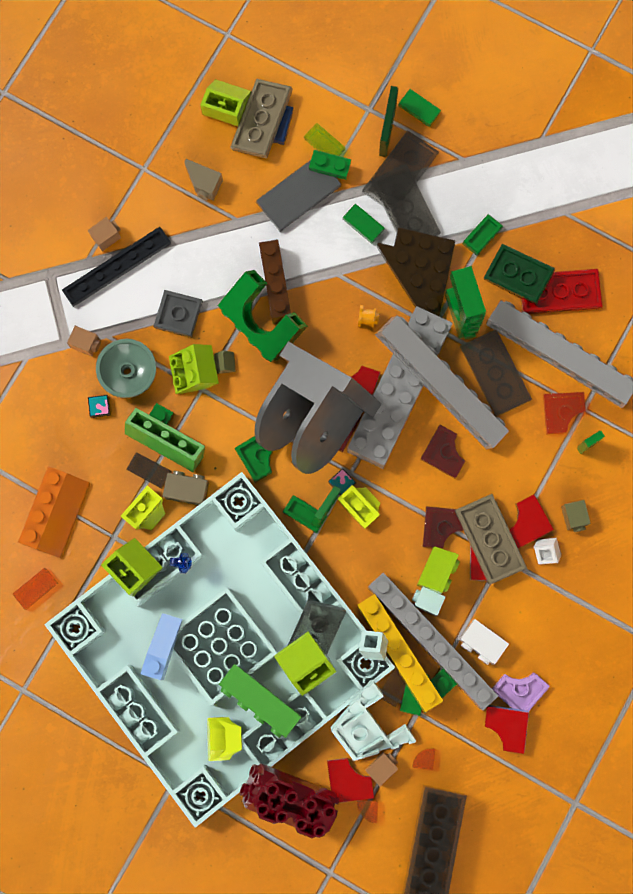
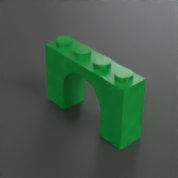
M472 266L451 272L450 280L453 287L446 289L445 292L458 338L464 337V339L476 336L486 314Z
M255 270L246 271L217 306L221 309L222 314L235 324L236 329L244 333L249 343L259 349L263 358L273 362L281 358L279 355L288 342L293 344L308 326L293 312L286 314L272 331L261 329L252 317V304L268 283Z

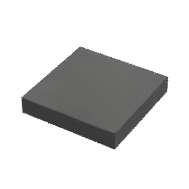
M164 290L153 327L192 338L203 300Z

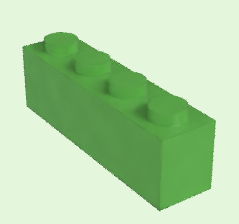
M137 408L134 409L125 421V435L191 472L195 471L204 458V445Z
M237 664L232 666L219 683L222 687L220 691L229 698L234 696L239 700L237 705L245 711L248 709L255 713L253 717L263 725L265 722L272 727L270 731L279 738L282 735L286 738L302 717Z

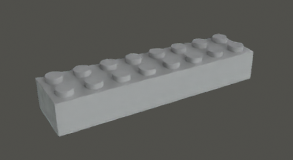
M417 306L408 322V327L412 331L419 333L423 339L422 341L427 346L432 347L437 353L436 356H438L451 329L452 322ZM394 354L373 394L382 404L374 417L364 413L347 448L348 453L384 469L424 386Z

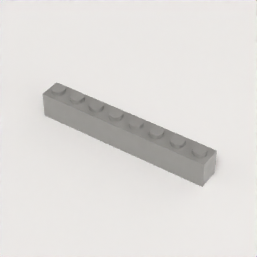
M500 300L486 323L487 326L620 408H623L632 396L633 378L631 376L622 375L617 372L618 369L613 365L604 364L595 354H588L583 351L580 345L568 342L564 335L552 332L542 322L537 323L532 319L531 315L526 312H519L510 302Z
M398 315L392 317L375 334L376 337L485 449L494 448L509 432L505 427L504 421L491 413L492 409L478 399L475 391L468 389L464 385V380L450 370L448 363L436 356V351L422 341L423 339L419 333L412 331L408 327L409 324L403 317Z
M384 573L368 586V589L377 596L388 611L438 665L444 669L480 710H484L498 697Z

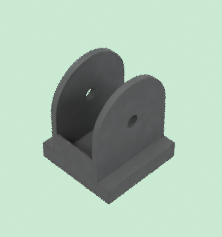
M288 342L279 355L288 364L259 410L255 423V439L262 448L268 451L279 450L294 439L291 453L292 463L300 472L311 474L320 470L331 461L361 414L365 412L374 417L382 403L350 376Z

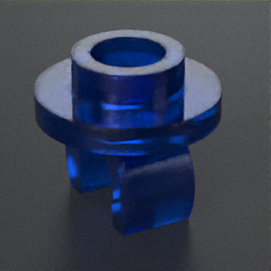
M181 553L179 558H170L169 566L178 567L180 573L185 574L191 569L192 559L188 553Z

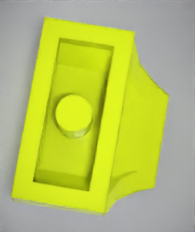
M352 485L337 498L347 512L364 529L380 516L378 512L380 502L366 487L356 488Z
M146 486L121 517L136 530L141 528L152 530L166 514L162 505L163 498L149 486Z
M229 717L207 718L208 761L230 760L232 755L242 750L241 726L233 723Z

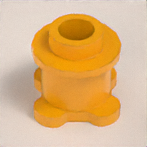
M360 305L358 327L364 324L372 325V328H374V324L379 322L380 313L376 312V308L374 310L364 309V305Z

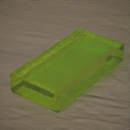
M318 123L304 136V139L318 151L340 156L345 151V147Z

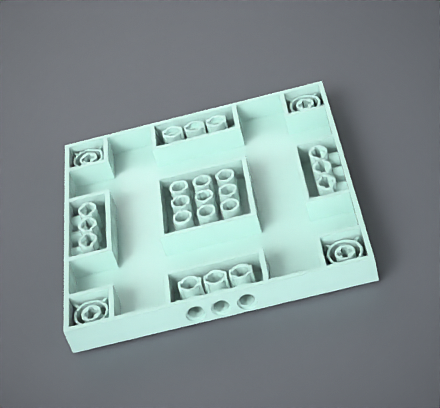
M242 472L144 547L163 569L133 597L128 595L109 574L44 624L195 828L240 792L242 785L249 778V771L252 765L262 763L272 767L347 707L370 680L373 679L377 683L395 668L387 656L385 661L369 659L371 667L368 670L367 668L362 669L360 667V664H362L360 660L364 658L359 652L362 631H366V629ZM237 498H239L240 500L245 499L244 501H242L244 505L241 507L239 505L235 506V500ZM163 613L183 620L164 680H158L141 675V671ZM74 624L80 625V628H78L80 630L79 633L72 631ZM309 631L328 656L337 672L302 696L291 683L274 655ZM234 664H237L302 716L286 738L283 735L281 738L277 737L270 731L272 727L268 723L261 724L253 717L255 715L250 709L245 711L237 705L239 700L234 696L229 698L220 691L222 687L219 683ZM229 717L233 723L241 726L242 750L232 755L230 760L208 761L207 718ZM197 790L199 792H205L206 795L204 796V801L203 799L198 800L196 798V796L198 795L196 793Z

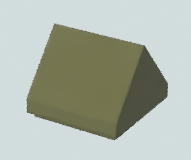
M222 350L214 354L217 374L236 372L234 352Z

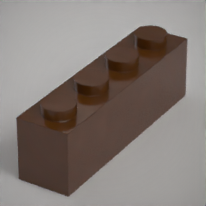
M278 239L259 242L265 281L268 283L266 288L273 324L279 323L286 314L291 313Z

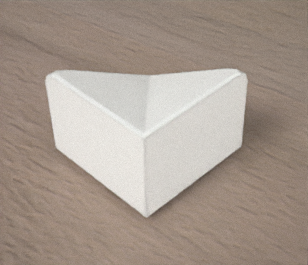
M557 538L539 539L536 541L534 550L538 564L559 562L561 552Z

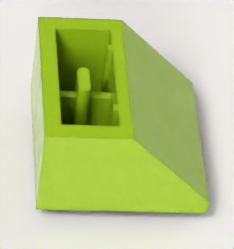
M215 79L207 87L200 104L202 115L239 126L251 91Z
M192 344L169 356L175 394L203 390L219 383L212 345Z
M136 538L117 549L101 564L127 594L132 597L163 569Z
M433 547L417 586L425 587L438 594L448 591L452 582L449 576L451 573L454 574L459 566L460 561L457 560L459 555Z
M309 631L274 655L291 683L302 696L337 672L328 656Z

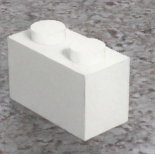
M476 619L472 620L459 639L464 649L470 653L475 651L479 654L478 659L486 665L489 663L495 664L509 645V643Z

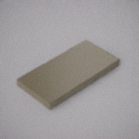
M256 79L232 141V150L267 159L293 91L291 86Z
M493 494L455 510L489 585L527 568Z

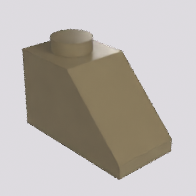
M186 159L184 162L197 196L204 200L211 199L214 201L223 182L222 174Z

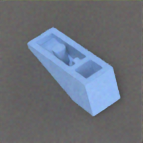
M162 613L146 654L141 675L164 680L183 619Z

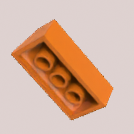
M48 466L18 543L61 558L90 483Z

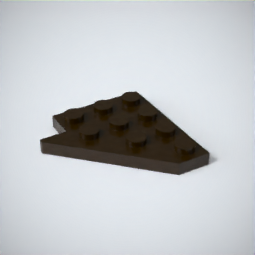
M398 227L394 246L377 243V249L415 308L417 306L440 316L455 240Z

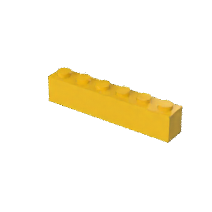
M374 594L357 605L358 609L371 630L383 632L388 640L386 653L423 712L427 713L443 702L441 696L377 596Z

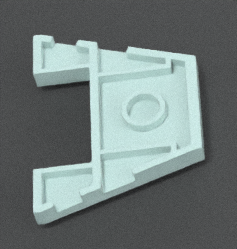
M373 679L367 683L330 727L331 732L353 761L379 754V751L384 749H396L401 744L416 742L414 735L406 724L386 735L368 711L367 707L384 697Z

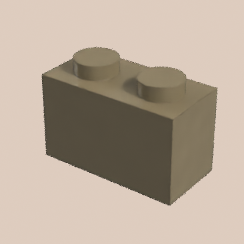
M173 471V474L167 473L162 497L167 500L200 505L206 500L209 482L201 475L193 474V477L185 476L184 472Z

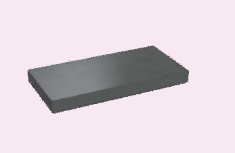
M310 160L256 200V203L279 232H281L340 188L341 183L333 176L310 171Z

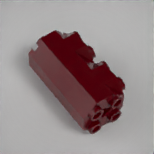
M262 763L252 765L249 771V778L240 789V796H243L242 802L244 807L256 812L260 819L273 824H288L295 827L297 833L310 838L323 837L330 831L337 817L338 810H335L334 806L335 804L339 805V798L335 792Z

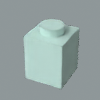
M422 587L421 590H416L412 601L415 602L414 606L437 616L445 596Z
M362 631L359 652L364 659L385 661L388 640L384 633Z

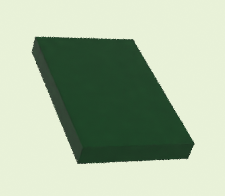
M391 86L380 139L379 156L383 157L387 156L397 106L399 88L396 86Z
M502 244L487 270L484 280L537 305L555 272V268Z

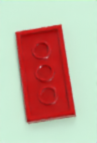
M598 269L554 272L537 305L521 298L522 312L535 314L601 309L603 306Z

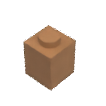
M107 217L88 230L101 251H104L121 238L118 233L120 231L119 226L114 220L110 222Z
M75 325L67 344L74 350L93 356V353L98 351L101 342L97 334Z
M382 752L365 771L381 786L398 770L396 766L398 762L390 753L385 755Z

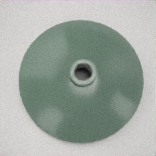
M133 339L116 340L108 344L98 356L96 362L97 379L101 386L113 396L120 398L138 396L144 393L154 381L156 375L155 358L149 348L139 341ZM131 369L130 374H124V371Z

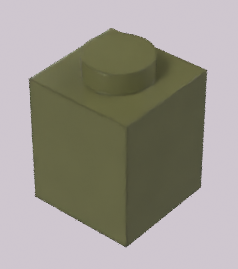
M585 500L564 504L561 507L567 530L573 529L574 532L586 530L585 526L591 524Z

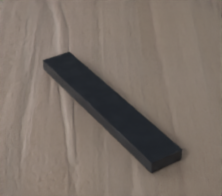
M158 227L69 284L62 291L74 307L169 246L171 242L162 228Z

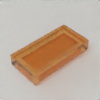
M43 568L16 590L13 596L24 610H27L58 583L48 570Z

